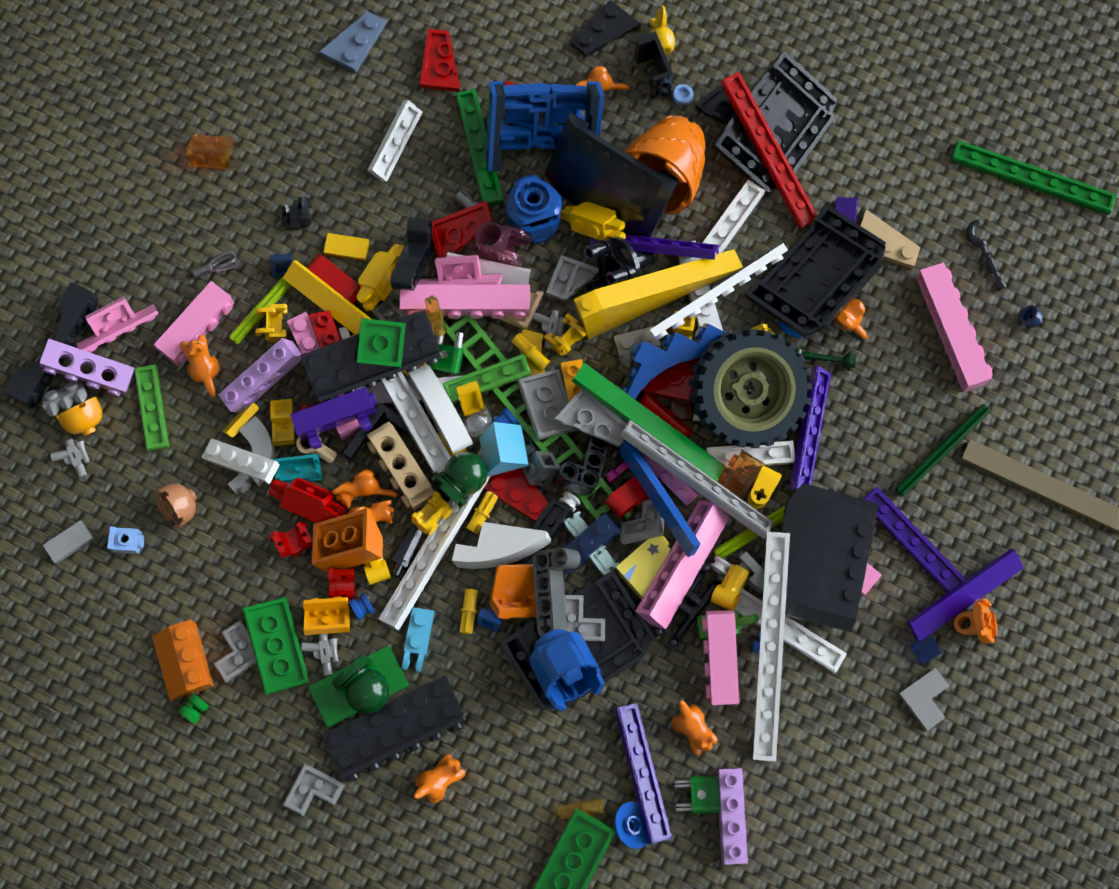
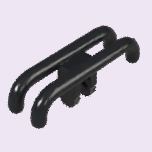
M708 564L702 565L671 620L672 622L679 612L686 617L669 640L670 647L678 645L696 620V617L699 616L710 601L715 588L719 584L721 585L724 580V576L718 574L701 598L693 594L710 569ZM657 627L654 630L655 636L660 637L666 629Z

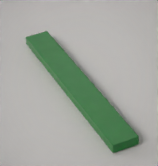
M960 140L956 142L950 160L1107 215L1111 214L1117 196L1115 193Z
M585 363L581 366L572 379L574 384L625 421L629 422L631 420L715 481L719 479L726 467L723 463Z

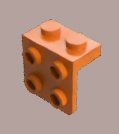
M533 564L497 566L490 599V606L497 617L502 619L516 617L528 619L536 617Z

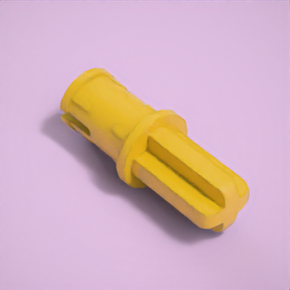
M519 333L513 338V344L540 371L545 369L551 362L537 349L538 346H534L523 334Z
M490 491L486 492L478 508L474 509L475 513L466 526L468 530L477 535L479 534L483 522L490 518L489 513L498 499L496 494Z
M465 589L463 608L460 609V612H462L460 633L472 634L475 614L478 613L476 604L479 591Z

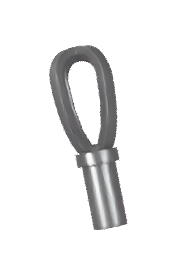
M232 251L222 252L214 257L211 262L194 269L193 274L198 278L210 272L232 269L238 264V258ZM233 257L232 260H230V261H228V262H226V263L217 265L218 263H220V262H222V261H224V260H226V259H229V258Z

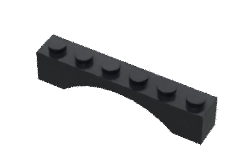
M73 282L69 284L60 299L61 322L54 341L74 346L76 336L87 324L85 316L94 312L98 306L99 299L93 292ZM41 358L29 367L14 373L3 391L10 398L31 409L40 402L43 390L46 386L50 385L54 377L51 374L45 373L43 368L40 367ZM65 358L59 360L60 365L63 364Z

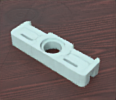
M576 512L564 522L565 528L574 539L589 527L580 517V512ZM602 546L589 557L602 576L612 570L614 571L619 565V562L615 564V560L605 549L606 546Z

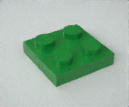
M361 318L356 362L401 367L406 323Z

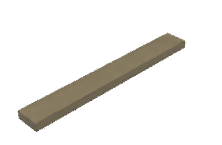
M970 439L960 460L1119 533V507Z

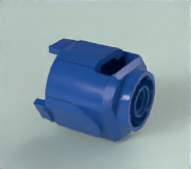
M536 175L525 176L516 180L513 189L510 190L506 207V219L511 232L519 239L528 242L533 241L534 245L548 241L550 236L557 231L561 222V196L551 185ZM533 195L539 197V201L537 203L533 201ZM550 217L547 223L534 227L530 225L523 227V225Z
M557 629L546 633L535 643L529 663L553 708L564 711L567 709L564 702L574 700L589 690H592L595 695L600 693L605 684L600 674L601 669L582 635L564 629Z

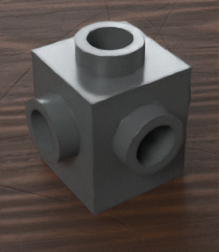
M535 451L528 459L529 466L523 467L522 470L530 485L547 486L560 467L552 452Z

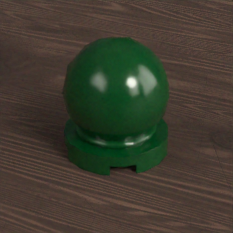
M460 452L448 460L444 473L440 475L436 471L430 478L434 482L439 480L437 482L439 487L455 503L459 500L457 505L462 508L467 503L464 499L465 495H472L481 490L486 483L488 473L486 464L481 457L471 452Z
M366 655L351 663L354 668L348 673L344 674L343 671L339 673L332 681V684L336 691L345 690V699L349 707L359 713L371 714L381 710L387 703L389 685L383 674L377 670L370 669L373 661Z

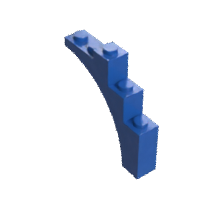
M704 323L703 326L700 325L694 336L696 338L695 341L677 332H671L670 335L667 334L662 343V346H664L663 350L644 340H639L638 343L635 342L630 350L632 355L630 360L636 362L637 365L631 368L628 375L630 380L627 386L624 385L621 390L633 399H636L649 381L662 371L680 362L698 358L697 356L700 351L705 352L708 348L707 344L711 340L716 341L719 339V335L727 332Z

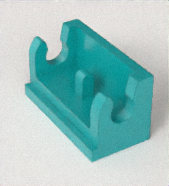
M317 454L273 459L280 464L276 471V480L287 483L298 477L308 482L322 480L321 463Z

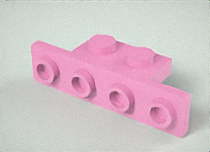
M478 255L437 258L435 261L438 278L420 279L417 285H500L503 277L501 273L482 275Z
M123 296L86 315L85 318L95 334L77 343L78 349L91 353L97 349V346L114 341L118 335L124 332L129 333L133 331L137 325L152 321L158 315L156 307L152 304L134 314Z

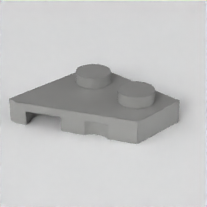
M561 255L546 295L567 302L585 286L586 282L591 281L598 275L599 268Z

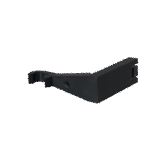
M380 402L375 408L376 413L371 414L369 417L372 429L367 431L360 429L343 452L344 457L352 461L368 439L367 435L374 431L384 416L387 422H390L393 426L412 437L402 418Z

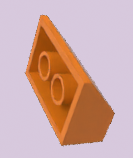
M362 509L314 524L312 565L328 573L329 567H333V569H346L382 559L383 537L370 509Z
M190 619L171 625L152 636L170 701L214 687L197 624Z

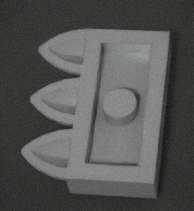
M655 326L613 337L619 360L625 367L629 368L632 360H630L632 356L630 350L635 342L638 343L639 340H644L660 348L659 340H656L654 337L648 341L644 333Z
M70 381L64 387L58 390H51L41 397L43 408L49 416H55L59 412L60 407L68 410L74 401L83 403L87 398V390L83 381Z

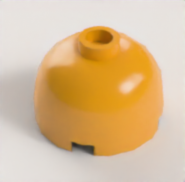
M95 396L60 413L56 418L62 428L68 433L74 435L83 433L86 436L96 431L94 426L99 424L102 419V409Z

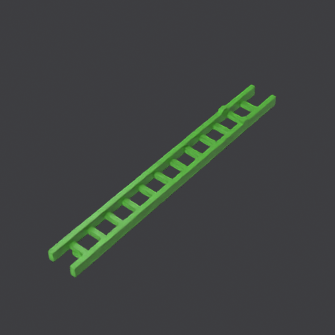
M441 316L435 319L441 329L445 330V334L453 344L456 337L454 332L467 323L477 333L463 343L461 347L464 348L463 357L475 371L482 369L480 365L493 355L499 362L507 360L473 318H470V316H463L464 318L451 327L446 324ZM481 339L486 347L489 348V351L475 360L467 349ZM517 381L503 393L498 388L491 390L502 405L514 415L519 425L522 426V430L539 451L549 452L547 447L561 438L569 450L556 459L559 467L562 462L573 454L581 463L583 454L566 433L550 437L543 443L540 440L537 441L532 424L528 426L520 416L526 410L525 404H522L515 410L506 399L519 389ZM563 473L565 477L570 478L567 473ZM601 477L599 484L590 495L599 488L607 496H610L613 491ZM574 493L595 521L601 517V514L607 513L610 510L606 504L595 510L587 500L590 495L584 496ZM630 512L624 515L626 520L631 517Z

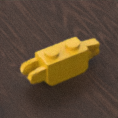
M582 202L580 205L573 207L566 206L565 209L561 210V219L571 223L572 231L597 240L613 236L626 238L625 233L620 231L624 230L625 223L616 219V212L614 210L590 202Z
M394 244L388 252L380 251L376 253L359 277L358 282L361 289L359 294H357V299L360 303H363L362 307L366 311L375 308L380 300L385 301L392 291L391 274L405 246Z

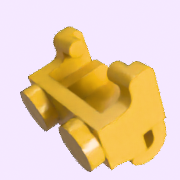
M270 304V307L257 308V315L262 316V313H266V328L256 329V335L262 336V334H267L265 335V340L274 344L281 338L287 339V330L282 329V314H287V304Z
M568 313L562 321L564 324L568 323L570 328L561 337L557 335L554 337L551 332L544 336V339L559 356L566 355L576 341H580L586 336L584 327Z
M435 491L432 494V498L428 500V503L421 511L412 514V522L423 533L432 535L438 528L437 523L441 518L446 520L451 515L453 509Z

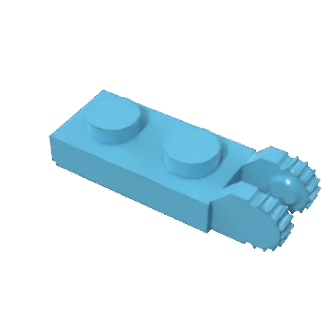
M412 607L404 647L403 670L408 669L410 656L413 653L419 655L415 666L416 672L422 671L435 611Z

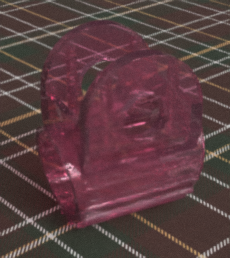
M492 221L485 222V224L480 225L479 229H476L477 233L474 234L476 237L475 242L483 259L522 267L523 259L518 256V253H514L516 244L522 246L530 244L531 236L518 228L499 225L498 222ZM499 239L493 245H486L490 240Z

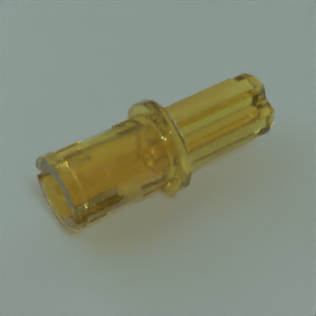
M430 296L425 299L428 311L427 317L431 322L434 335L442 336L447 330L443 320L444 312L440 309L438 299Z
M602 798L584 802L579 800L580 802L560 805L558 807L560 819L571 818L575 808L588 815L605 813Z

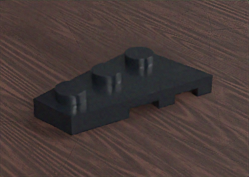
M609 0L571 41V46L583 56L588 57L603 49L615 39H621L633 29L634 31L639 29L641 23Z
M721 84L695 105L696 110L726 125L735 112Z

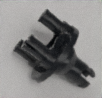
M618 236L600 240L597 244L585 247L584 252L587 259L591 260L597 257L601 275L599 279L586 282V291L591 292L590 290L593 291L640 277V270L653 266L651 261L656 260L655 253L634 251L633 247L625 239Z

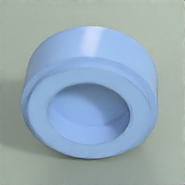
M680 84L674 88L672 99L677 105L686 106L693 99V90L686 84Z

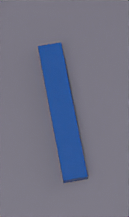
M624 440L619 450L622 458L688 558L695 555L701 543L640 451Z

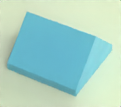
M493 422L479 436L483 461L487 467V477L529 466L521 425Z

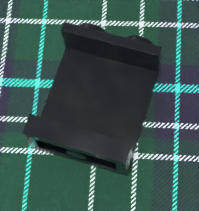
M655 31L636 37L634 53L636 63L639 64L652 59L658 72L657 76L652 77L650 98H664L671 92L673 72L658 35Z

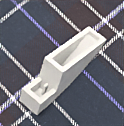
M425 364L419 367V369L409 372L412 384L421 396L428 416L453 454L472 445L473 442L462 420L431 367Z
M483 522L477 547L456 544L452 562L457 568L468 569L492 568L506 565L528 557L544 548L551 542V537L547 531Z

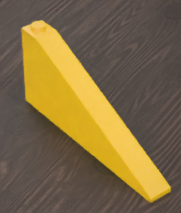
M733 249L719 253L715 260L702 258L595 289L575 298L574 302L580 323L584 327L589 340L743 269V266Z

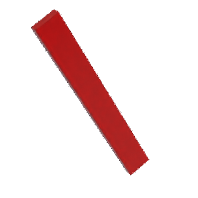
M740 72L721 80L720 84L797 226L801 229L813 223L817 214Z

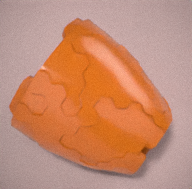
M671 115L658 121L638 135L624 151L654 171L659 172L662 169L679 180L664 211V214L668 215L681 213L690 206L699 187L705 163V138L700 126L695 122H689L685 117Z

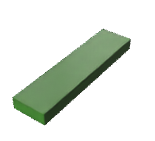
M521 354L445 382L443 386L452 404L459 402L456 387L477 380L480 393H484L532 374L525 354Z
M157 365L134 368L146 450L151 452L170 448Z

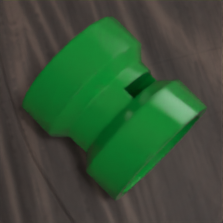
M191 693L187 698L188 702L181 706L178 712L196 724L200 719V714L206 711L210 705Z

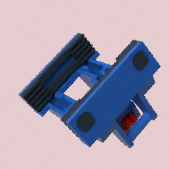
M502 81L489 82L485 151L488 171H501V150L531 149L532 146L554 149L564 126L554 125V123H565L568 115L571 113L589 123L588 129L600 136L604 93L600 82L587 81V86L548 85L545 83L503 86ZM581 110H585V118H583ZM539 112H543V120H538ZM507 123L515 124V126H508Z

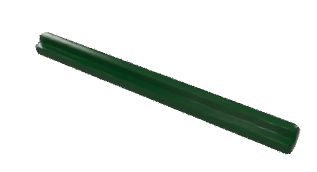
M981 404L895 488L896 493L901 497L905 496L990 413V408L985 404Z

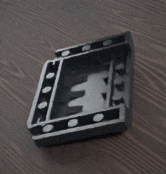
M783 51L769 65L750 93L793 172L796 173L833 122V107L837 98ZM734 112L714 139L712 147L751 182L764 189L765 194L777 189L738 115Z
M573 113L568 115L545 170V176L558 193L577 205H580L582 202H590L614 210L616 212V219L625 223L624 230L620 231L626 235L652 237L679 180L662 169L659 172L654 171L589 130V123Z
M826 205L815 217L814 225L763 280L759 279L746 293V298L805 338L827 328L882 266L886 242Z
M802 483L785 504L780 533H790L785 616L846 632L852 631L857 618L878 512L876 502Z
M613 570L574 594L584 595L583 618L605 619V641H585L601 669L600 674L604 683L643 659L655 636L646 621L635 612L637 607ZM535 619L499 643L540 709H555L545 696L529 663L534 645L540 638L537 630V619ZM592 690L574 700L564 702L566 708L592 692Z

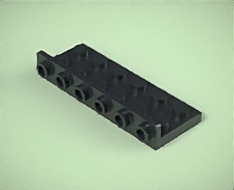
M425 309L393 320V322L406 323L401 367L357 363L359 333L301 354V359L318 402L329 401L342 393L344 395L356 391V388L361 386L366 388L377 385V380L385 378L386 381L398 377L397 373L406 370V373L419 369L418 365L425 362L427 365L438 362V358L443 355L439 350Z
M444 676L385 704L381 710L371 714H364L323 734L322 737L339 773L340 780H347V783H350L360 778L359 773L368 770V773L381 768L380 763L389 760V763L400 759L402 757L401 753L407 750L412 753L422 748L421 743L430 740L432 743L443 738L442 733L451 730L453 733L464 727L463 723L467 722L447 677Z

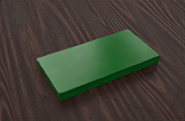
M284 597L242 608L265 696L309 684L287 598Z
M390 646L367 656L373 661L370 669L377 670L385 676L389 685V696L409 687ZM352 664L308 686L328 728L358 713L349 707L345 699V690L336 691L332 684V681L339 673L343 671L346 674L354 668Z
M575 808L533 889H586L616 833L615 829Z

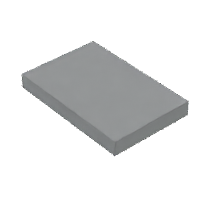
M559 369L518 379L517 383L537 441L576 431L572 427L555 421L557 415L568 404L566 388Z

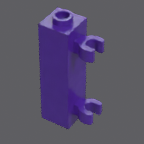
M364 387L290 414L296 434L301 439L308 438L310 446L315 450L322 447L318 434L357 419L363 431L372 429L368 415L376 413L374 406L377 405L374 393H369L367 388Z

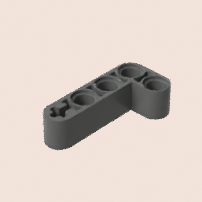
M554 548L536 552L533 557L537 630L540 637L557 629L567 631L563 570L575 569L579 565L580 554L575 549Z

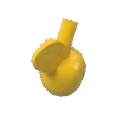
M662 5L658 9L655 18L650 19L649 24L653 28L652 32L656 31L665 55H668L674 50L675 38L672 30L666 27L667 16L665 7Z

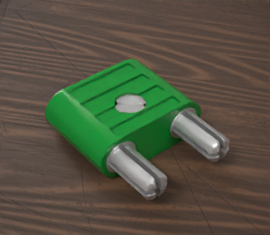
M438 329L436 341L443 356L438 358V362L429 366L431 369L459 374L464 348H461L464 334L462 332L456 333L454 346L443 345L445 330Z
M717 776L690 777L689 780L674 781V784L690 783L674 785L675 788H690L691 803H676L675 807L691 806V808H675L677 812L691 811L692 814L720 812Z

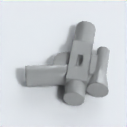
M552 310L550 318L537 312L534 313L532 320L541 323L544 332L547 334L551 332L554 337L556 335L558 337L563 335L566 324L562 321L563 317L559 318V311ZM545 341L544 348L552 350L551 345Z
M73 439L65 441L67 450L51 453L53 462L64 459L66 464H73L79 479L87 477L84 463L87 464L90 460L85 450L84 441H79L75 444Z
M327 634L318 635L319 643H302V652H313L314 657L321 660L323 675H332L331 658H333V662H339L337 653L338 639L328 640Z

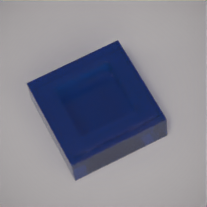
M931 634L923 640L910 645L921 665L942 654Z

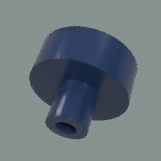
M1029 305L1022 310L1020 322L1028 328L1039 326L1042 323V311L1034 305Z

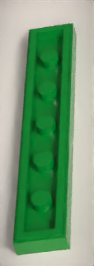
M476 89L455 93L481 200L482 202L487 201L489 206L502 204L504 200L497 172L488 171L485 159L487 132Z

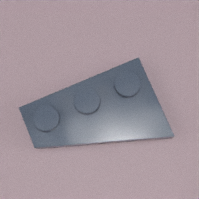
M367 11L320 51V55L356 73L385 27L386 21Z

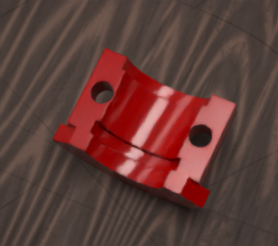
M305 522L296 523V526L288 532L279 533L275 531L268 536L270 541H273L280 557L285 558L291 555L292 559L297 556H301V551L312 546V540L307 532Z
M328 568L329 598L347 597L348 600L354 599V568Z

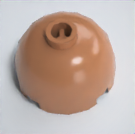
M170 483L155 490L154 495L158 494L159 496L155 500L156 504L168 522L172 519L176 523L173 525L174 528L182 527L193 518L196 513L195 500H197V497L192 489H187L181 484Z

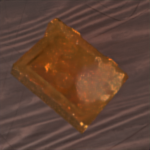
M203 134L192 135L187 147L189 166L230 169V156L234 148V138L205 136Z
M741 450L738 455L734 454L728 463L730 469L727 473L723 471L717 482L740 499H743L764 466V462Z

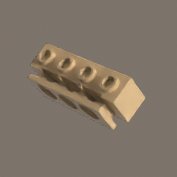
M387 422L367 435L369 442L366 444L372 454L377 453L381 460L378 463L383 471H389L392 478L389 480L395 490L400 488L403 493L401 499L407 508L412 507L415 512L426 505L428 500L432 498L434 490L393 425ZM386 446H393L391 451H383ZM397 464L405 465L400 470L394 469ZM408 482H416L414 487H406Z

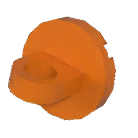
M976 600L973 611L958 614L954 620V627L957 632L965 636L978 635L983 644L994 643V638L997 635V621L994 612H990L989 607H992V604L989 600ZM969 618L971 621L970 627L962 629V621Z

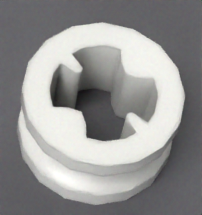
M565 491L563 493L564 497H561L558 501L571 508L572 512L576 510L575 506H579L581 502L574 494Z
M715 556V562L711 563L710 567L718 574L726 576L731 564Z

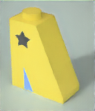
M664 536L646 540L615 569V572L641 601L670 552L668 547L670 543Z

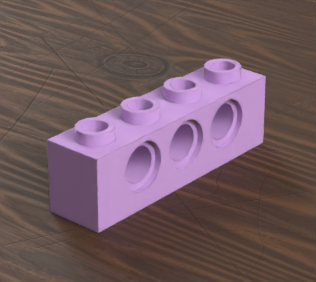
M281 338L219 393L218 396L230 412L240 413L302 360L300 356L302 353L292 341Z
M48 339L40 360V367L43 368L45 373L51 375L59 373L65 375L64 378L69 381L77 382L80 380L86 382V386L98 390L101 387L107 389V393L120 397L121 394L126 395L134 373V367ZM69 358L72 363L68 367H62L59 364V360ZM83 365H90L93 371L90 374H83L80 368ZM111 372L114 375V379L112 381H105L102 379V374Z
M719 769L716 773L720 805L721 863L748 864L742 769Z

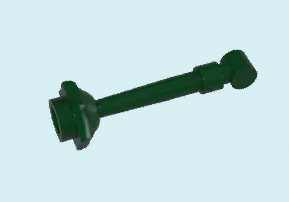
M795 349V352L802 354L805 360L814 359L843 363L847 371H850V368H855L857 355H853V351H849L844 357L811 353L810 351L802 352L801 349Z

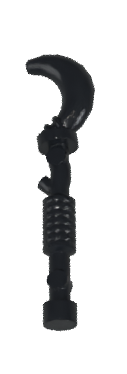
M974 220L966 228V237L971 243L976 244L977 248H981L990 273L994 275L998 283L999 291L1004 290L1007 286L998 273L999 269L991 257L992 253L987 252V241L978 238L975 234V228L980 223V220Z

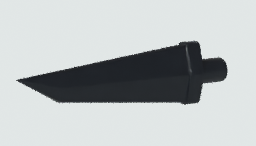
M414 523L390 559V561L395 563L392 574L400 577L403 568L409 569L423 533Z

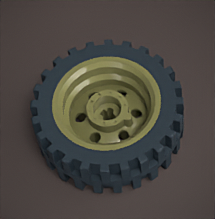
M756 329L732 330L731 333L719 335V339L716 341L711 340L707 344L708 348L706 351H700L697 357L700 359L697 365H692L691 371H694L693 379L688 381V386L692 387V394H688L689 401H692L695 408L692 410L694 415L700 418L701 421L699 423L704 428H707L713 436L743 448L751 447L754 449L760 448V445L771 446L774 445V440H784L787 438L785 434L787 431H795L798 425L795 422L798 418L804 419L806 413L802 411L805 404L810 405L811 398L806 397L807 390H812V383L807 382L806 378L807 375H810L809 368L803 366L802 362L805 359L802 354L795 352L796 347L792 343H787L784 341L785 338L780 335ZM754 362L756 366L750 370L749 364ZM731 370H734V379H731L728 375ZM767 376L772 377V382L770 384H768L766 381ZM744 384L750 385V389L744 390ZM731 392L732 396L729 400H726L725 394ZM767 397L769 399V403L764 406L762 402ZM744 406H747L749 410L746 414L742 413Z

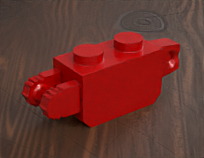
M299 477L293 479L290 483L275 479L270 485L269 494L281 501L280 507L288 510L290 513L305 517L311 522L319 523L346 514L344 506L332 501L333 495L331 491Z

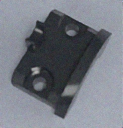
M300 196L298 198V205H284L281 207L282 224L286 231L300 230L311 225L312 217L308 212V208H312V205L309 204L307 197Z

